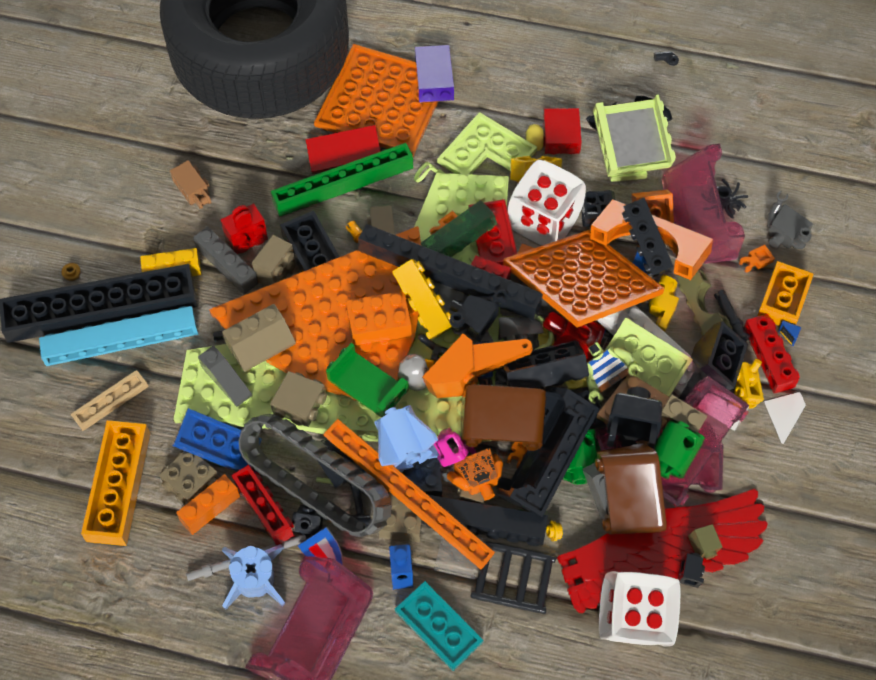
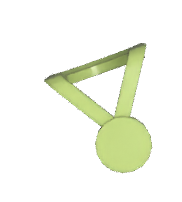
M425 162L416 172L414 181L417 183L422 181L430 170L436 173L445 172L437 169L430 162ZM427 166H430V167H428V168L425 170V172H424V173L422 174V176L419 178V176H420V174L422 173V171H423Z

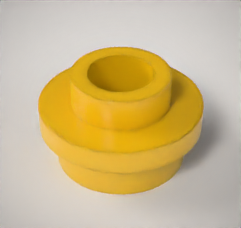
M550 521L546 527V535L551 541H557L563 535L561 523H556V521Z

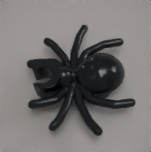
M722 179L721 181L726 186H717L712 189L711 196L713 200L707 195L702 194L707 201L718 204L705 208V211L720 208L719 219H722V213L725 208V212L733 219V215L736 212L733 208H736L738 212L741 206L744 209L746 208V205L738 199L748 198V195L735 196L739 190L740 183H737L732 193L728 182Z

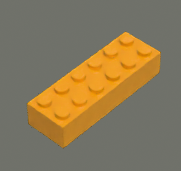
M107 420L81 532L86 542L127 546L150 439V431L146 424Z

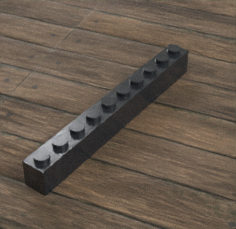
M366 224L358 238L360 252L398 267L411 259L416 260V262L420 261L425 269L423 273L426 278H430L435 282L475 297L494 295L500 289H504L509 296L504 298L506 300L504 305L498 303L499 307L530 320H535L542 305L543 294L371 225Z

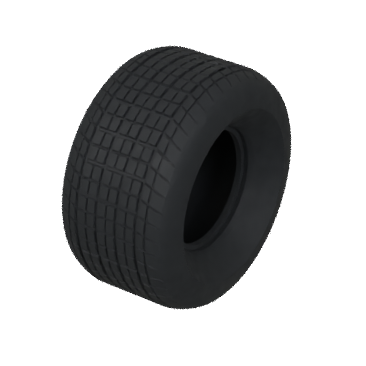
M160 0V23L170 62L177 78L183 87L198 101L226 115L247 119H263L297 111L315 101L329 89L341 72L347 57L349 30L346 0ZM254 7L275 8L285 12L294 19L290 26L279 35L257 42L234 40L218 31L230 16L241 10Z

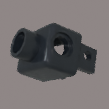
M631 387L627 390L626 394L617 393L614 397L606 432L609 433L607 446L613 447L615 437L618 435L626 441H648L647 446L654 449L661 428L662 402L651 399V393L642 387Z

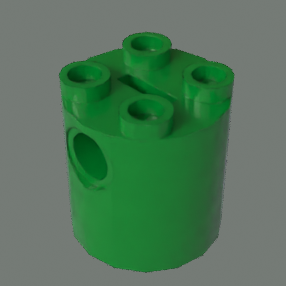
M669 420L655 442L654 450L659 457L661 477L669 479L670 475L680 479L684 478L705 439L700 433L690 431V426L682 421L676 423Z
M588 430L563 480L576 485L587 483L582 469L595 463V459H597L598 449L595 430Z

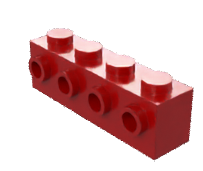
M768 314L747 319L744 329L750 335L749 342L757 359L762 362L760 366L773 393L795 388L800 378L799 372L796 368L794 369L791 363V356L784 348L782 337L778 336L775 322L770 319Z
M247 465L231 475L237 488L276 546L294 536L291 529L294 527L288 516L284 518L281 505L278 501L274 503L271 498L273 497L272 492L268 486L264 487L262 485L263 479L257 471L253 472L251 467Z

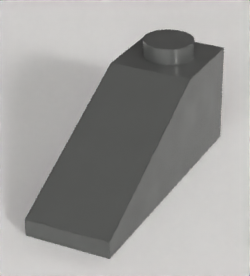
M214 345L198 356L202 369L236 407L252 396V393Z

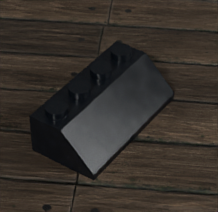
M577 340L533 350L530 355L502 366L508 387L544 389L545 386L561 385L566 381H578L589 376L586 355Z

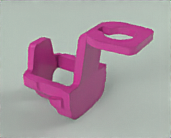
M451 428L442 430L437 437L438 441L434 443L439 453L437 458L442 467L462 461L468 452L472 455L477 453L474 447H468L466 444H463L460 436L456 432H452ZM451 437H453L457 444V447L451 450L447 443Z

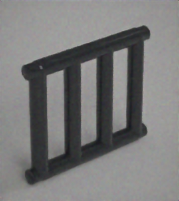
M483 540V543L493 551L504 553L495 595L483 593L489 560L482 569H479L475 591H472L470 597L480 601L546 614L547 610L546 606H544L552 564L555 563L557 556ZM512 555L524 557L516 600L503 597ZM532 559L544 561L536 604L524 602Z

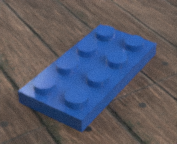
M189 408L187 409L175 438L174 447L236 472L247 465L252 468L242 457L239 450L238 440L242 430Z

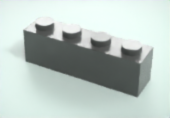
M208 226L193 237L197 250L243 295L258 284L256 272Z

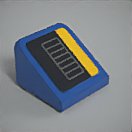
M783 321L778 332L791 346H794L801 327Z

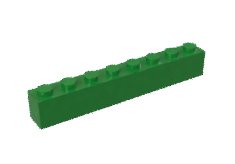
M404 143L271 191L274 207L279 217L409 171L413 169V155L408 145Z

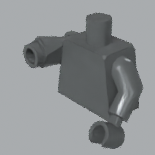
M779 191L777 193L778 200L774 202L768 214L767 226L770 228L768 235L772 237L769 240V244L773 248H778L781 244L786 248L793 246L796 249H803L811 239L813 223L786 204L782 206V203L788 200V194L785 199H780L779 196L782 191Z

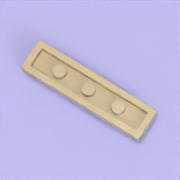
M136 370L80 407L71 416L81 430L84 431L149 386Z

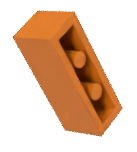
M224 474L177 511L176 514L185 528L194 535L240 497L238 489Z

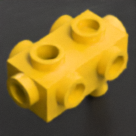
M755 359L752 364L742 362L735 385L734 396L749 406L748 409L755 408L757 404L764 400L758 372L762 362L759 359Z

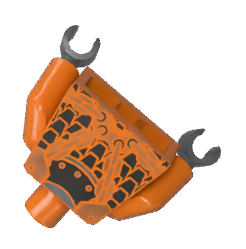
M488 448L454 463V472L451 466L448 467L449 472L444 473L441 471L444 481L453 483L463 491H468L471 495L481 492L485 501L492 499L495 496L492 487L498 484V479L502 475L503 461L499 456V450L496 449V453L491 454V450Z

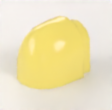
M530 125L526 131L525 138L537 147V151H540L544 147V131L540 125Z

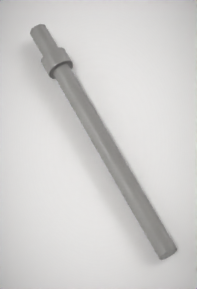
M299 535L286 540L281 545L284 549L304 542L307 538L306 535ZM272 544V545H269V546H266V547H263V548H260V549H262L263 551H265V550H267V549H270V548H272V547H275L276 545H275V544ZM231 559L212 565H203L200 569L186 573L187 579L191 581L203 576L205 578L212 576L215 572L229 568Z

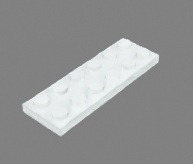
M636 305L597 320L614 336L624 319L627 318L691 358L684 349ZM693 362L690 363L673 390L678 396L683 392L697 367Z

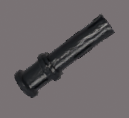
M719 290L718 293L714 294V297L723 315L727 317L733 331L746 342L749 340L750 335L746 333L743 327V320L737 317L726 291Z

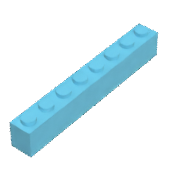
M183 306L175 310H163L151 315L144 314L140 317L125 318L117 322H105L102 325L86 326L83 329L67 330L59 334H47L44 337H39L41 358L46 366L194 336L198 335L192 306Z

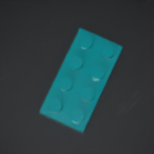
M426 581L394 609L398 616L452 671L463 663L484 641Z

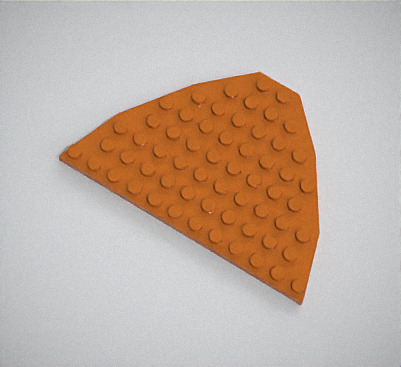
M418 226L396 234V236L421 245ZM356 250L211 308L209 311L211 316L215 317L224 329H228L268 306L275 304L284 317L296 344L269 358L266 362L285 373H288V371L292 373L297 372L310 380H318L323 383L328 392L351 397L328 381L326 373L328 365L332 361H336L341 350L353 343L346 300L401 292L402 289L392 272L398 266ZM409 294L405 295L411 321V336L355 345V352L397 381L399 380V363L409 354L414 344L419 312L414 311L408 301Z

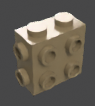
M288 371L270 403L273 414L280 415L281 419L287 418L298 426L304 425L309 427L311 421H315L317 418L318 408L326 401L325 386L318 380H310L300 373Z
M186 451L179 452L175 460L170 465H166L159 475L162 480V487L168 492L173 491L176 494V499L183 505L189 503L219 479L214 468L201 457Z

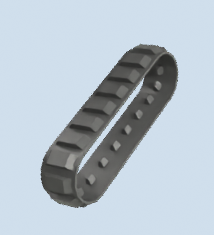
M264 414L253 417L244 424L238 440L239 450L246 462L253 466L257 472L267 476L277 486L283 487L287 493L297 497L310 509L313 508L320 516L326 520L329 519L333 522V525L342 531L349 532L352 536L363 537L372 535L387 525L386 521L391 517V499L384 486L376 482L375 478L361 472L359 467L345 461L335 451H330L319 440L315 441L312 439L310 434L304 430H299L289 420L281 419L280 415ZM263 425L266 428L273 429L364 491L373 504L374 514L373 518L368 521L369 526L364 522L358 521L270 460L259 446V434Z

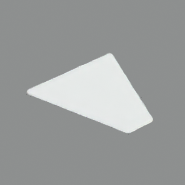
M800 392L764 401L782 444H784L806 406Z

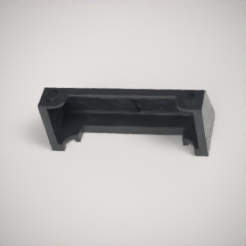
M547 386L545 390V408L548 412L544 417L541 449L535 451L527 450L512 479L500 478L498 484L493 487V491L497 496L543 517L599 411L598 407L567 388Z

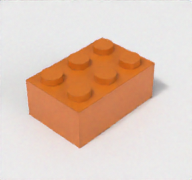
M403 291L346 300L347 315L354 345L411 336V321Z

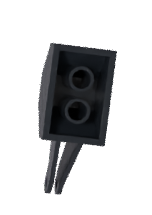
M723 321L714 324L694 346L691 358L697 367L679 397L680 400L694 408L718 385L725 391L735 388L748 344Z

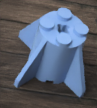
M411 405L398 410L396 407H392L385 411L386 415L374 422L378 430V453L381 466L393 465L402 473L404 470L412 468V464L417 461L421 464L427 459L438 457L439 453L434 446V443L438 441L435 432L415 415Z
M281 544L265 551L254 546H247L238 552L226 547L222 549V552L231 559L229 570L233 581V586L222 605L224 609H227L240 594L250 598L261 597L268 593L282 607L285 605L284 600L272 586L274 572L271 561L284 549Z

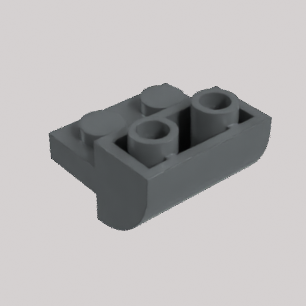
M525 317L499 318L501 337H507V341L528 339L532 343L533 350L539 347L538 334H542L544 331L536 318L534 321Z

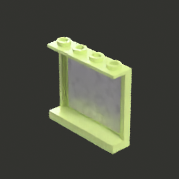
M659 94L653 100L604 106L603 102L595 104L593 114L608 177L670 168L676 156L675 151L671 149L672 139L670 133L667 132L668 122L667 118L663 115L664 105L663 101H660Z

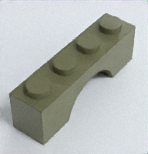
M699 268L691 280L682 276L677 277L680 283L678 285L679 289L685 294L687 298L686 303L695 314L693 318L702 329V337L714 324L721 321L732 329L726 316L720 313L710 314L705 307V295L711 284L703 269Z

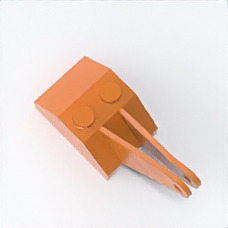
M462 334L423 375V380L428 391L436 398L463 396L465 387L477 385L479 376L530 355L533 351L532 343L528 339L473 345L472 340L465 334Z

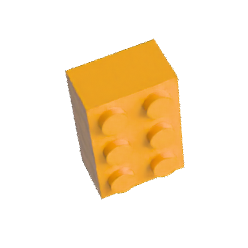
M777 261L757 317L768 314L770 319L778 326H781L783 321L796 325L814 274Z

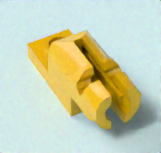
M662 275L658 283L665 288L662 295L650 299L649 313L658 317L656 325L666 332L679 301V298L675 296L678 283L672 277Z

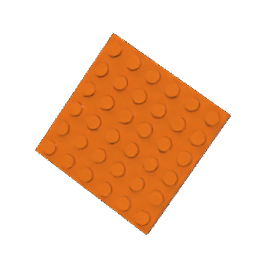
M353 44L344 66L314 122V126L338 133L375 125L380 147L390 149L406 143L414 157L439 101L419 102L416 62Z
M590 230L510 256L503 261V265L510 267L511 272L531 289L542 293V298L576 327L660 296L665 289L610 245L606 246L590 239Z

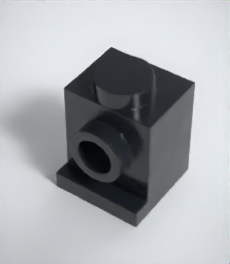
M687 553L682 558L678 577L681 584L698 588L704 583V578L702 577L705 565H702L703 557L700 554Z

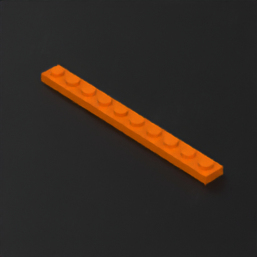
M339 419L324 433L323 436L370 476L375 478L378 483L383 485L384 488L479 569H482L495 554L492 549L393 465L381 466L379 453Z

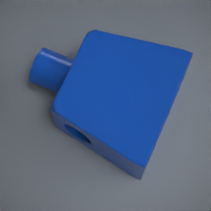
M410 544L389 546L393 590L413 588ZM400 575H406V576H407V577H405V578H398V576H400Z

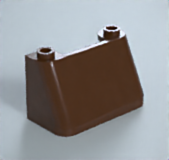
M490 385L466 386L462 396L461 408L462 443L468 447H476L482 440L522 442V446L530 451L541 449L546 391L536 388Z
M644 443L597 452L595 466L605 479L609 513L605 514V519H602L604 531L610 535L665 531L666 516L660 462L657 452Z

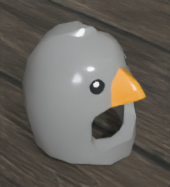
M409 354L399 363L398 377L408 381L409 389L414 391L427 388L423 375L432 367L434 361L425 359L417 354Z

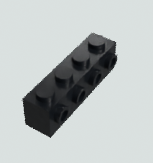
M645 198L623 206L624 212H622L625 223L629 222L632 229H629L632 239H636L639 244L636 249L640 257L644 256L646 263L643 265L647 275L651 273L653 278L673 270L674 266Z

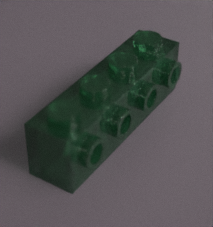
M480 200L420 244L452 257L461 252L470 243L476 241L484 233L493 229L497 225L495 215Z

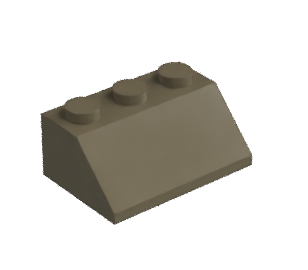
M275 304L222 331L226 345L244 372L296 344L284 317Z

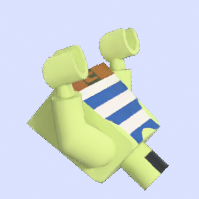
M598 342L594 343L588 348L594 357L587 363L589 376L586 378L590 392L589 400L595 404L594 398L598 396V399L602 401L603 396L599 393V390L603 392L628 374L637 378L635 374L636 369L640 372H643L644 369L637 365L630 352L618 347L614 348L613 346L604 351Z

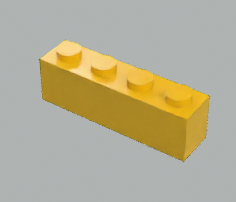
M411 259L392 272L405 295L409 294L408 301L412 309L419 312L417 319L421 325L428 329L426 333L428 339H434L452 328L449 320L452 314L444 309L443 305L445 302L439 294L436 295L433 288L435 286L430 278L425 277L423 273L425 269L421 262Z

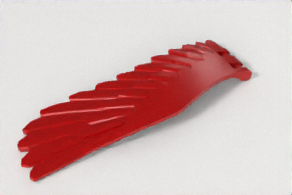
M752 489L716 502L665 509V531L614 535L607 533L590 544L559 555L557 560L562 565L563 569L561 572L565 583L568 584L569 588L567 591L573 607L579 613H584L586 608L596 609L601 600L605 574L608 572H637L678 579L682 558L687 553H695L688 536L695 529L713 524L722 548L717 552V556L706 560L703 557L702 565H705L706 572L713 573L722 570L723 565H735L749 559L748 553L757 550L762 545L764 540L759 536L767 529L768 525L766 521H759L758 519L764 512V505L754 504L758 498V491ZM575 558L577 564L570 566L569 561ZM581 578L582 584L576 585L575 580Z

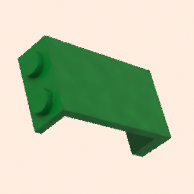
M353 343L347 348H343L336 361H332L326 369L328 381L381 418L386 415V410L395 407L409 391L407 380L401 377L397 381L355 352V345Z

